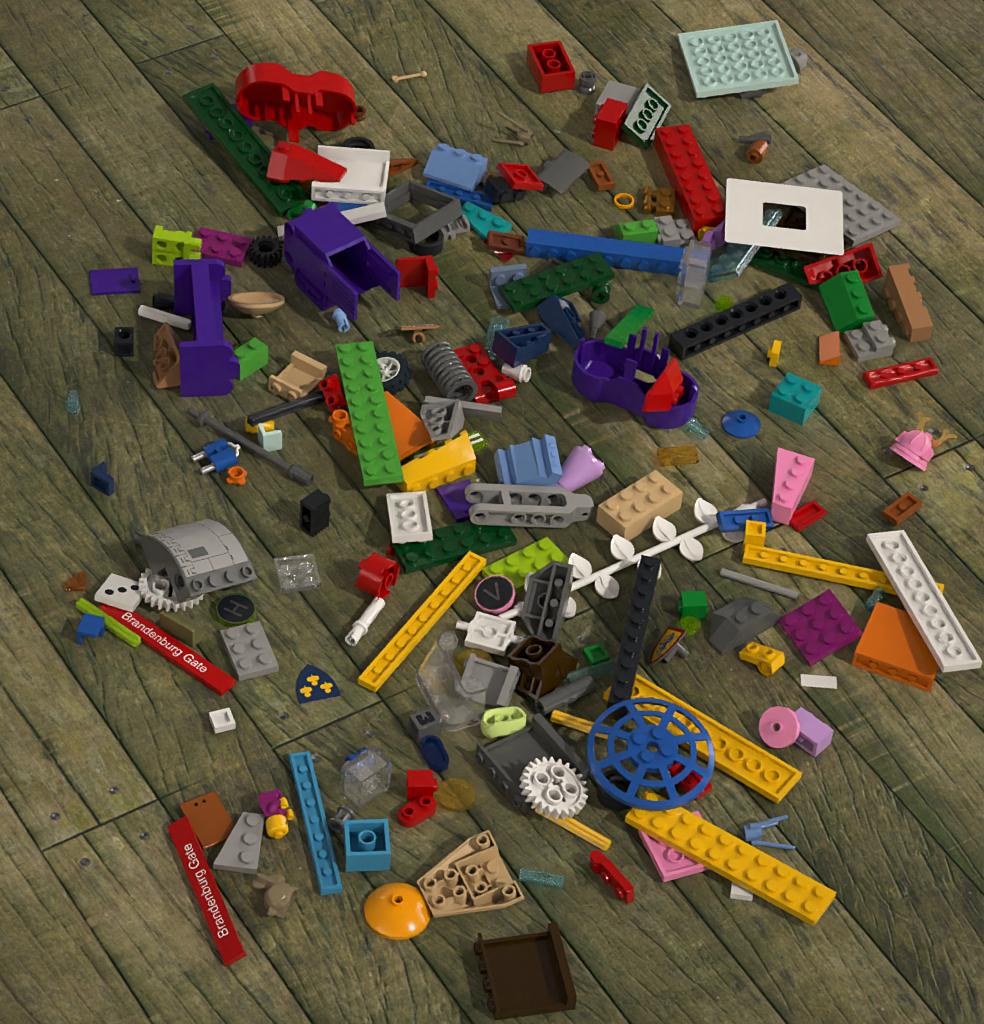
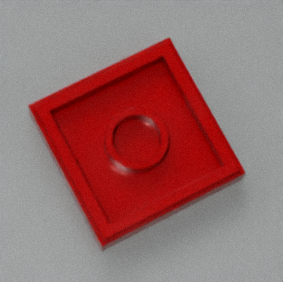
M498 163L496 169L512 189L542 191L543 183L528 164Z

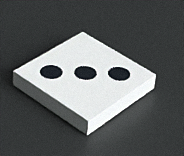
M111 573L96 592L94 600L133 612L143 598H141L138 581Z

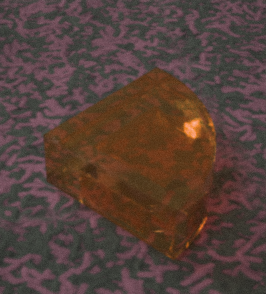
M78 572L76 576L68 579L66 582V592L87 591V572Z

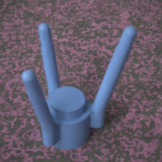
M788 815L742 826L744 841L751 842V846L795 850V846L759 841V838L763 837V828L778 825V822L787 819Z

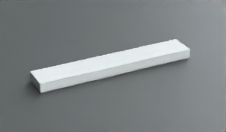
M384 202L341 211L353 225L387 217ZM284 225L277 226L279 240L284 241Z

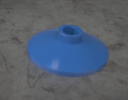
M745 410L730 411L722 420L725 432L741 439L755 436L761 426L758 417Z

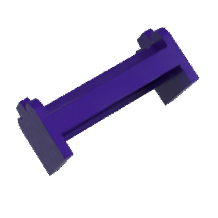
M217 258L173 260L175 315H192L194 341L179 342L181 397L227 395L233 389L232 379L239 377V359L233 356L231 343L224 340L222 311L226 307L225 297L231 295V277L225 275V264Z

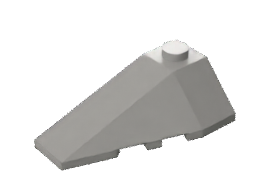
M460 399L422 404L420 416L432 441L450 439L463 428L465 418Z

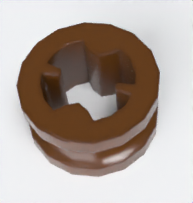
M356 105L357 113L355 119L356 122H361L366 117V109L361 105Z

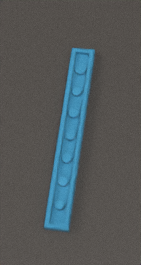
M310 751L289 754V763L320 895L342 893L343 887Z

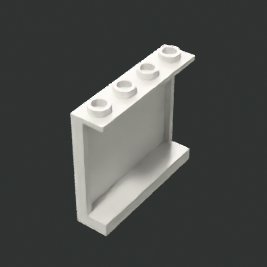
M318 145V155L347 168V172L340 182L312 181L311 200L367 205L385 202L390 151Z

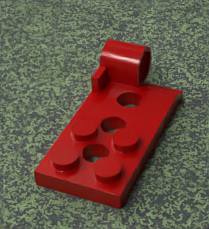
M480 342L454 349L473 378V381L477 384L478 391L472 399L474 403L489 404L516 396L517 390L514 381L511 378H507L505 374H500Z

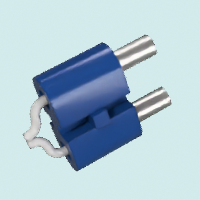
M221 438L203 446L202 452L191 456L194 463L203 458H206L211 463L200 469L202 475L213 470L218 473L238 463L237 456L239 455L238 450L240 446L239 444L234 445L231 442H227L225 438ZM229 445H231L232 447L236 448V449H235L236 454L234 453V451L232 450V448L229 447Z

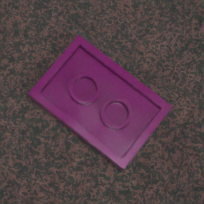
M200 227L195 238L202 239L201 250L192 251L201 252L202 259L217 258L222 260L224 264L242 267L249 253L250 242L252 243L253 239Z

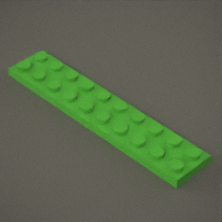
M373 341L336 344L335 353L348 414L351 419V428L364 486L403 482L402 468Z

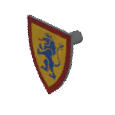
M668 626L652 651L649 667L662 659L669 663L676 652L685 658L689 651L679 642L687 631Z

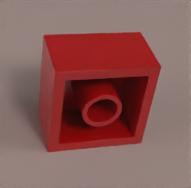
M607 98L605 103L601 104L599 114H596L593 120V124H595L592 132V138H594L593 146L611 151L615 149L624 132L620 125L626 116L628 103Z

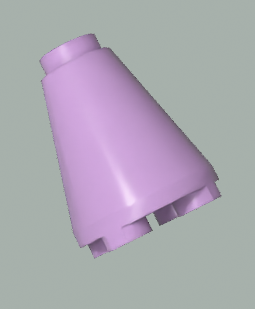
M587 445L582 447L575 446L561 467L563 476L554 486L564 487L573 492L598 479L603 474L605 466L592 455V450Z

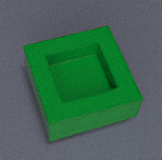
M602 642L583 648V655L591 668L610 663L611 656Z

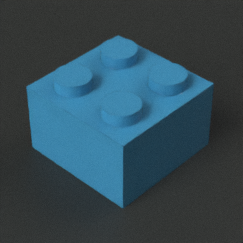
M388 819L344 820L343 840L346 872L390 870L391 850Z

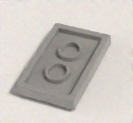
M260 621L220 630V637L239 681L279 671V665Z

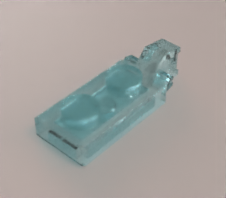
M493 316L491 318L485 339V349H488V355L493 360L496 358V354L492 351L495 331L509 328L510 319Z

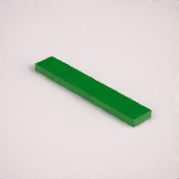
M637 304L605 337L604 343L620 349L628 343L629 334L635 335L654 316L655 309Z

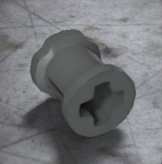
M340 805L337 808L336 815L330 818L327 824L333 832L343 834L344 820H354L355 813L350 807Z

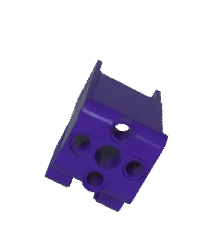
M330 202L314 210L307 208L299 217L284 224L285 260L294 269V279L297 287L321 311H326L337 305L354 321L357 319L358 295L377 286H381L395 301L400 299L401 272L339 211L336 203Z

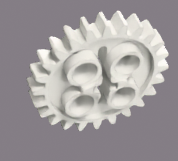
M146 568L145 573H141V578H139L141 598H145V603L151 602V607L158 605V610L164 607L166 612L170 608H173L175 612H177L178 608L185 611L186 606L192 609L193 604L198 605L199 600H203V595L194 600L179 604L174 590L172 597H169L171 582L167 572L153 575L151 569Z
M542 757L541 761L537 758L534 762L530 761L519 779L521 781L519 787L523 789L521 795L528 796L525 802H532V809L539 808L538 814H541L543 811L546 812L547 818L550 814H553L555 820H557L559 815L563 820L567 816L572 818L574 814L578 815L586 804L588 789L584 787L586 781H580L582 774H575L576 768L570 769L569 763L563 765L561 759L555 762L553 757L549 761L545 757Z

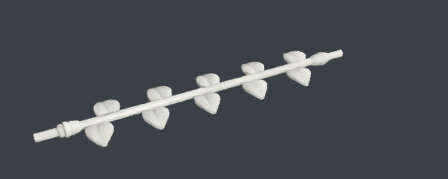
M698 498L694 506V515L704 525L679 536H676V528L672 523L657 516L653 522L652 532L654 537L663 543L634 555L632 543L615 534L610 544V551L613 557L620 562L591 574V564L586 559L572 553L568 564L574 565L573 578L577 579V581L572 582L571 592L595 581V590L601 597L607 599L617 598L619 584L613 577L609 576L610 574L637 563L638 570L641 555L651 557L680 544L679 551L685 559L690 561L701 560L703 557V546L694 537L719 527L715 515L717 509L712 504ZM763 498L751 504H741L734 510L762 508L767 505V501ZM745 531L721 534L726 540L739 543L744 540ZM660 564V570H659L658 579H659L660 576H661V569H662L661 564ZM529 572L526 576L524 583L525 591H527L530 576L534 574L532 572ZM569 597L565 618L574 617L576 612V603L571 597ZM524 601L518 602L513 609L499 614L498 617L508 620L515 616L520 617Z

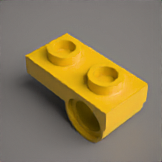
M750 642L739 652L741 660L756 664L761 674L766 677L773 675L785 663L784 652L755 642Z

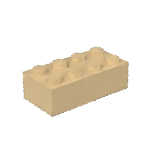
M654 470L599 504L596 522L611 535L617 534L630 541L652 527L657 516L665 519L681 508L683 492L657 470Z

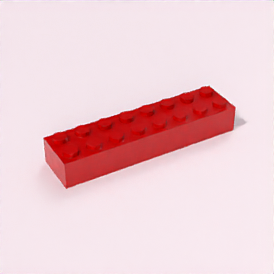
M690 125L655 128L654 147L672 189H675V196L684 218L688 219L694 235L698 236V230L703 226L717 227L725 219L726 207Z

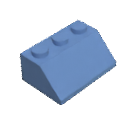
M439 143L430 154L423 176L472 192L486 175L488 159L479 154H471L463 149L449 147L447 144Z

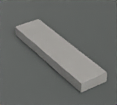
M425 396V404L453 400ZM460 401L465 417L501 422V406Z

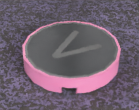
M492 575L484 578L475 589L477 605L486 613L499 614L506 611L512 606L516 595L512 582L507 577L501 575Z

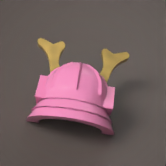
M918 411L919 422L916 430L902 432L895 438L898 443L893 444L889 448L925 471L927 461L929 462L934 455L932 448H938L946 441L956 439L957 436L950 434L947 429H944L940 439H932L933 436L931 434L923 432L924 426L931 419L924 417Z

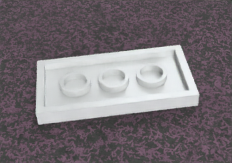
M426 491L386 494L392 543L404 544L406 542L433 540Z

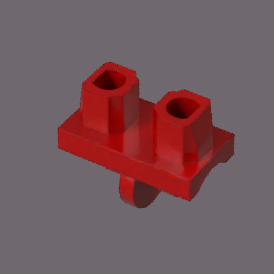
M333 374L318 383L332 414L335 410L347 407L344 391L337 374Z

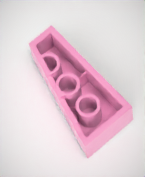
M778 447L774 466L770 510L773 521L789 525L790 519L812 476L814 458Z

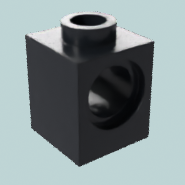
M115 327L114 357H134V327Z

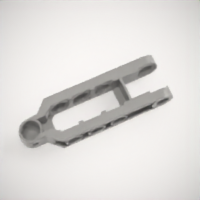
M472 483L465 488L466 500L470 503H478L472 505L469 509L470 520L477 525L566 528L572 522L588 520L592 516L594 502L590 496L574 494L566 488L558 486ZM472 492H479L476 495H471ZM512 493H518L516 496H510ZM531 494H537L535 497H528ZM550 495H556L553 498H548ZM478 513H483L482 516H475ZM516 515H523L519 518H514ZM538 515H541V516H542L541 518H538V519H535V518H534L535 516H538ZM556 516H561L559 519H553Z

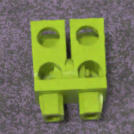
M156 225L152 237V264L173 266V260L201 259V252H194L192 250H201L202 239L193 238L190 231H187V233L183 231L163 230V226Z

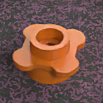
M341 409L335 410L332 416L328 418V421L333 423L338 429H342L346 424L351 423L348 413Z
M234 466L228 470L229 476L226 478L228 484L243 485L246 483L245 476H247V471L242 467Z

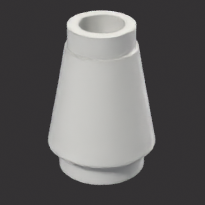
M504 363L502 366V374L520 383L529 381L531 368L527 367V365L521 364L512 368L507 363Z

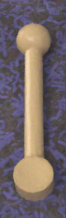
M421 71L412 75L393 76L392 82L397 83L399 80L420 76L424 78L427 76V73Z

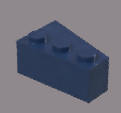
M543 323L496 330L492 351L509 366L515 368L547 352L552 331Z

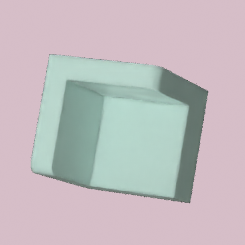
M259 423L258 442L260 446L269 452L282 449L281 430L265 432L262 423Z

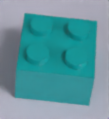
M788 372L772 392L768 411L803 425L819 404L822 387Z

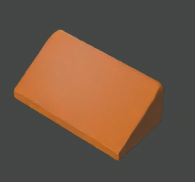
M839 331L819 336V364L838 366L840 358Z

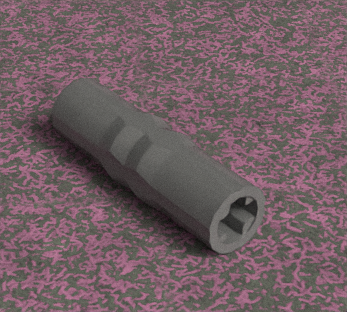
M586 675L572 683L565 684L563 687L557 688L553 692L536 699V710L544 716L553 712V710L565 707L569 703H573L579 698L596 690L595 682L591 676Z

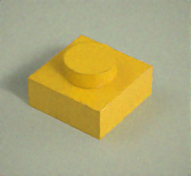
M774 340L773 347L768 349L767 358H770L769 366L777 367L782 341Z

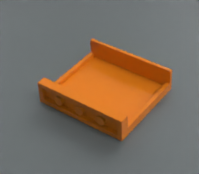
M385 391L399 459H404L424 446L430 450L432 448L435 449L437 447V440H431L423 421L388 391ZM351 423L346 424L342 429L336 428L333 424L334 438L343 443L349 451H352L357 456Z
M877 602L854 652L852 666L931 692L939 665L907 611Z

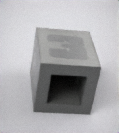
M433 707L409 715V730L418 743L441 735L443 720Z

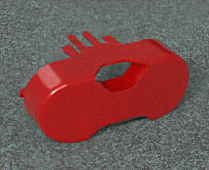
M261 62L246 67L236 78L235 98L239 112L246 118L254 121L266 122L272 120L283 128H288L289 142L299 143V130L308 126H312L316 130L332 132L356 124L357 109L354 88L346 78L339 74L320 70L310 76L291 73L280 63Z

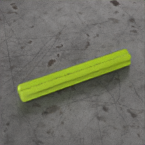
M80 598L77 600L76 608L83 613L105 617L106 629L133 647L141 644L142 641L139 635L86 599Z

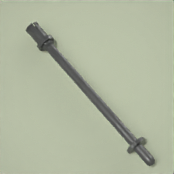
M192 407L188 409V414L198 419L200 427L207 424L286 470L291 479H297L306 486H310L313 483L315 476L303 470L301 465L287 463L210 418V412L207 410L201 413Z

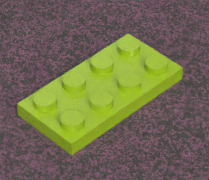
M545 537L482 568V575L485 578L492 575L507 577L512 582L517 594L525 590L524 583L529 572L536 573L553 560L568 564L569 559L548 537Z

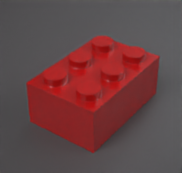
M560 40L527 45L526 62L541 93L574 89L576 72Z

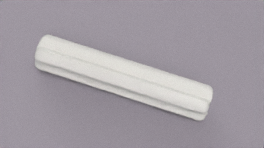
M141 305L138 309L139 316L162 323L167 322L169 325L189 330L192 325V321L188 318L145 305Z

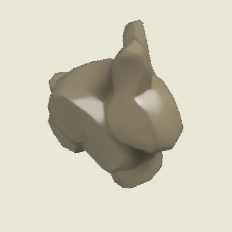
M256 873L252 887L256 890H266L263 900L267 916L284 918L292 900H295L297 897L298 887L286 883L283 875L266 876Z

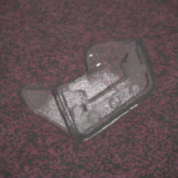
M453 630L441 633L436 638L415 674L416 682L430 707H433L437 714L441 715L443 720L441 728L447 732H455L481 724L486 701V688L483 683L474 677L462 679L455 667L452 658L453 649L456 648L458 639Z

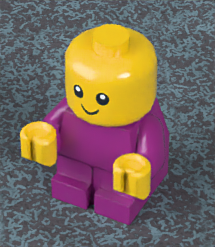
M280 789L258 794L260 806L267 818L265 821L267 834L272 838H282L288 833L287 820L295 818L291 809L284 811L285 808L289 807L287 799L283 797Z

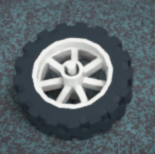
M395 351L376 353L384 392L388 391L394 396L397 392L403 391L404 387L408 386L409 380H411V371L407 359L403 358V355L400 353L396 354Z

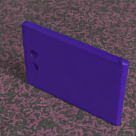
M138 267L89 271L92 296L140 293Z
M469 479L435 489L456 522L469 519L470 507L478 504L470 503L466 500L465 488L472 484ZM477 491L471 493V495L478 494Z

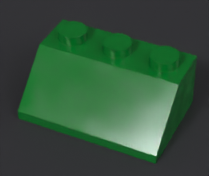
M858 270L841 272L818 286L834 332L839 331V333H843L845 331L861 329L863 323L874 320L875 315Z

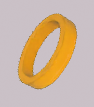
M620 193L614 197V204L618 208L629 209L634 205V198L630 194ZM620 197H626L632 202L628 205H621L616 200Z

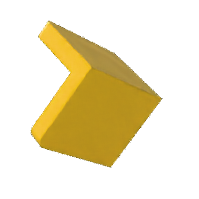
M746 520L745 536L742 545L743 551H745L746 543L763 547L766 534L765 522Z

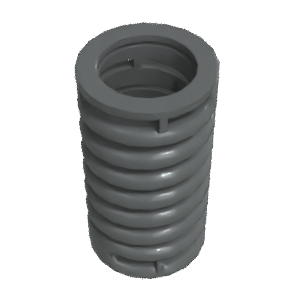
M437 341L424 349L420 358L421 363L444 398L460 399V401L467 402L472 401L478 391L477 384L473 381V378L452 346L446 341Z

